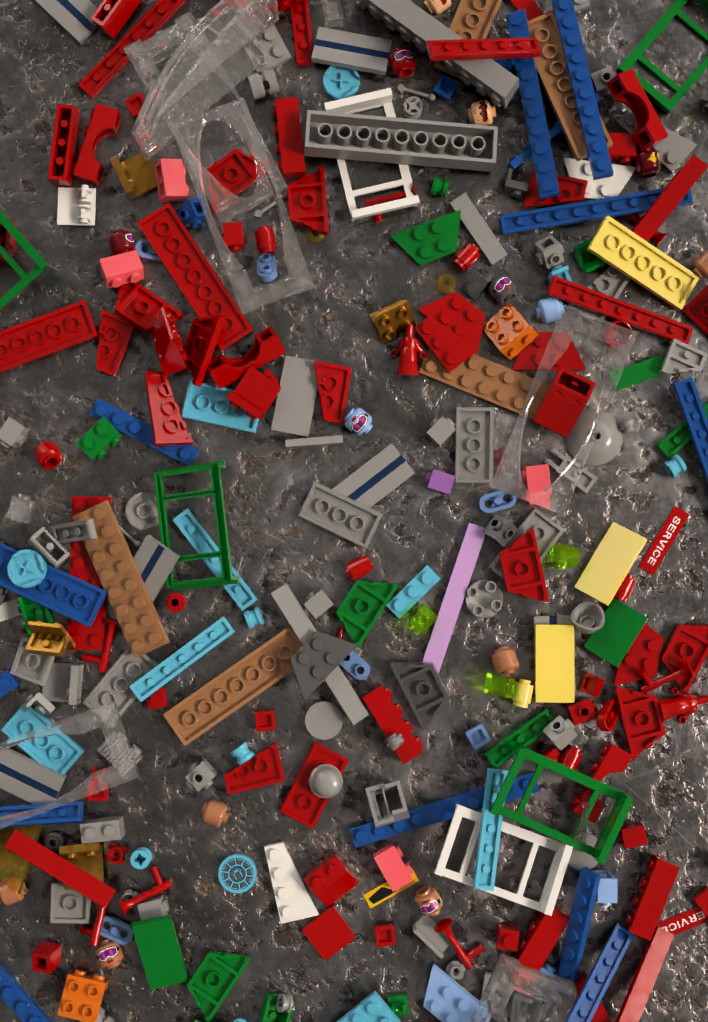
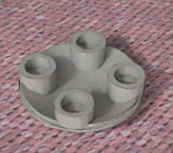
M479 580L471 584L467 589L465 604L474 616L490 618L496 615L502 608L503 594L496 583L489 580Z

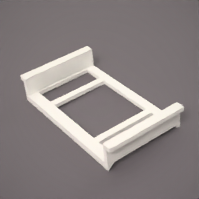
M391 88L324 103L326 112L353 114L383 107L386 117L396 118ZM337 159L352 221L411 206L418 207V204H420L418 195L415 196L411 192L413 182L408 165L398 164L401 175L400 180L352 191L345 159ZM400 186L404 187L406 198L360 209L356 207L354 197Z
M456 804L434 874L473 887L474 878L465 874L480 832L482 813ZM464 817L475 821V825L458 873L445 867L461 819ZM502 821V832L532 842V846L516 894L494 886V891H483L552 916L573 847ZM540 845L554 850L555 854L540 901L537 902L523 897V893Z

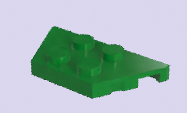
M455 211L391 235L392 240L420 266L455 254L461 211Z
M356 580L336 611L357 648L360 647L398 588L397 584Z
M208 951L187 983V988L194 996L197 1006L201 1008L206 1022H210L248 965L251 956Z

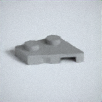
M673 339L659 373H699L704 367L708 354L677 339Z

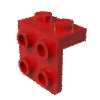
M250 367L236 389L230 391L226 398L231 400L229 404L237 409L241 407L246 410L245 414L251 419H262L280 392L281 386L255 368Z

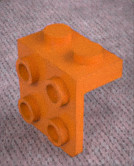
M511 303L506 304L483 326V331L509 360L517 356L521 350L533 342L539 335Z
M75 969L74 972L71 971L67 975L58 1015L83 1022H96L104 991L108 988L109 980H106L105 976L101 974L90 976L86 975V971Z

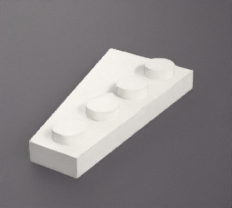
M284 842L264 845L281 924L319 915Z

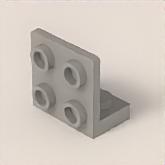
M53 662L46 685L43 686L42 695L48 701L68 702L69 705L81 703L84 664Z

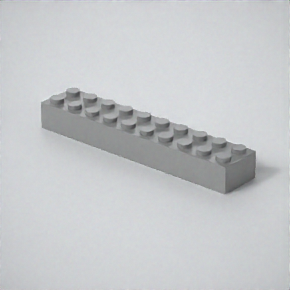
M356 0L358 7L362 10H369L372 17L379 21L381 19L386 22L385 25L391 31L397 30L405 41L415 43V47L422 53H425V51L428 53L426 48L427 40L463 39L410 0ZM492 59L434 61L438 64L440 62L444 64L446 70L451 74H459L461 76L460 79L466 85L472 84L480 95L490 97L491 102L497 107L502 106L506 109L519 91V78Z
M307 110L304 156L492 172L496 165L498 127Z

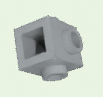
M552 235L534 243L537 251L535 256L540 265L543 264L547 269H550L564 262V248Z
M206 759L199 764L195 762L187 769L189 773L186 776V783L191 789H196L198 792L202 788L206 790L214 783L212 779L218 772Z

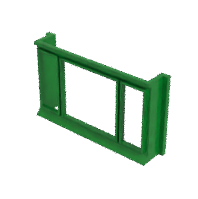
M676 0L616 70L619 74L632 69L631 67L638 60L675 92V95L669 101L635 72L647 97L660 107L666 115L707 69L708 56L680 87L642 54L675 16L708 43V33L681 11L688 0ZM694 0L708 12V0Z
M0 210V226L3 225L37 266L26 274L0 244V254L22 278L0 298V309L50 266L6 217L3 210Z
M226 461L169 468L153 473L161 543L171 550L166 501L213 495L219 551L180 556L177 562L220 557L221 577L174 582L172 569L166 579V588L173 587V591L239 583V576L232 575L220 470L226 468ZM210 471L212 489L172 495L164 494L163 477Z
M519 745L515 759L490 808V813L496 816L501 814L583 851L593 856L597 862L604 864L634 799L621 790ZM524 759L536 763L537 766L516 811L504 807L503 803ZM544 767L593 789L571 837L522 815ZM599 793H602L616 801L595 846L592 847L579 841L578 838Z

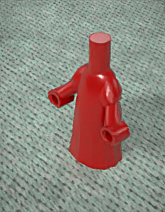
M406 325V336L399 341L398 346L390 353L392 357H398L399 351H401L396 374L419 375L417 352L422 359L428 357V353L420 347L419 341L413 337L414 325Z
M671 687L670 693L680 697L658 699L663 722L678 716L677 721L681 724L686 723L687 717L697 710L698 705L708 703V695L695 697L693 694L684 693L676 687Z

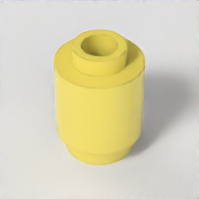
M520 678L519 682L515 681L511 699L513 700L512 705L528 708L534 688L530 680Z

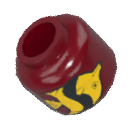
M651 148L644 151L640 150V153L635 158L637 174L643 178H651L657 175V172L661 169L660 155L657 151Z

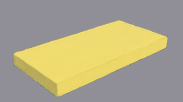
M613 522L574 587L609 606L647 539Z
M535 624V702L574 703V625Z

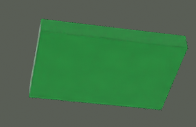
M614 598L605 612L603 627L591 634L584 647L618 668L648 618Z

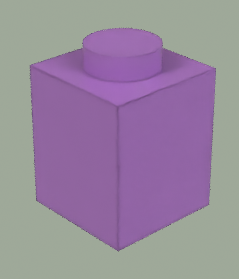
M433 469L432 473H427L425 483L428 485L426 489L449 495L455 476Z

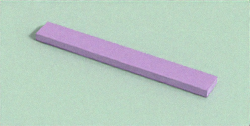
M468 523L422 662L433 663L438 674L485 537L483 533L485 528L472 523Z

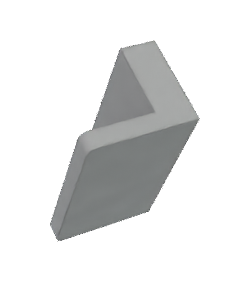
M421 915L412 925L413 932L442 959L444 957L443 952L450 945V942L442 932H435L434 928L437 922L431 916Z

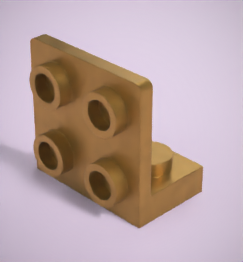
M148 150L122 162L118 160L117 156L110 159L130 200L157 188L155 164Z
M99 842L59 846V855L104 883L103 846ZM64 884V889H65V890H70V889H72V888H70L69 886H67V885Z

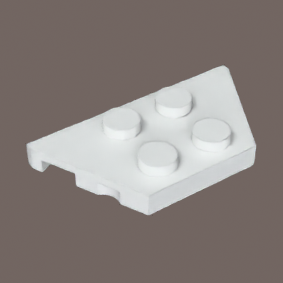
M563 158L562 162L567 170L568 177L588 181L584 200L588 201L618 196L636 170V167L612 164L614 173L612 177L593 180L589 161Z

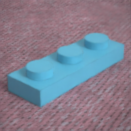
M426 565L386 606L400 619L440 580L439 576Z

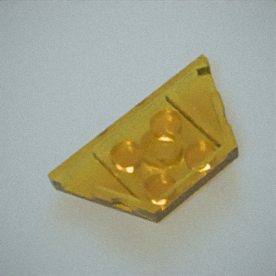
M43 825L0 828V879L16 894L20 895L30 863L4 846L15 829L37 842Z

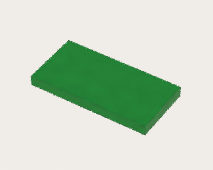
M171 914L132 922V931L150 990L189 982V976Z

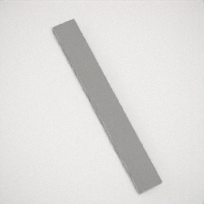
M286 583L270 593V596L303 646L317 631ZM337 666L324 682L351 725H355L367 717L369 713L340 667Z

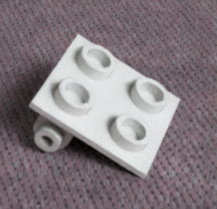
M81 185V188L58 187L57 225L95 226L96 188H89L88 185Z

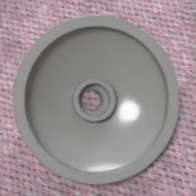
M588 409L580 414L568 438L565 437V444L571 456L578 462L588 466H599L611 461L618 454L622 445V431L619 430L620 427L617 420L609 413L599 409ZM598 433L599 439H594L593 434Z

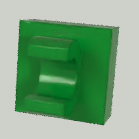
M406 993L387 995L388 1006L396 1016L409 1015Z

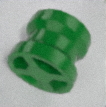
M435 176L430 195L437 194L441 198H445L450 180H442Z

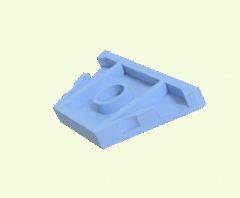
M432 965L423 1004L424 1008L441 1022H480L491 1018L492 1012L488 1007L482 1005L477 998L437 965Z

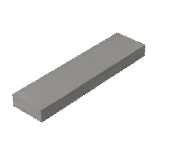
M466 193L449 203L454 212L461 211V223L491 266L508 255Z

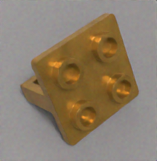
M402 299L370 314V318L378 330L383 344L405 334L406 325L416 326L408 300Z
M28 621L27 626L32 631V635L25 648L28 653L63 657L66 648L76 647V643L62 624Z

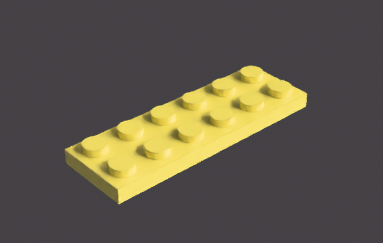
M606 216L587 248L588 251L677 310H682L700 278L610 216Z

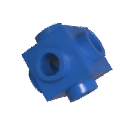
M203 198L187 199L176 210L185 227L198 228L210 216Z

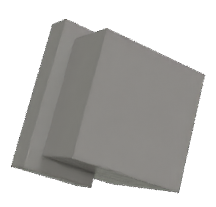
M400 781L385 785L382 783L365 788L376 828L410 818Z

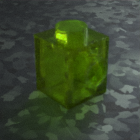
M557 543L556 547L553 546L551 549V562L556 563L555 567L567 570V567L577 568L582 550Z
M421 604L408 621L411 624L409 628L417 634L420 632L425 634L438 615L424 604Z
M487 673L484 693L511 698L516 690L515 679Z

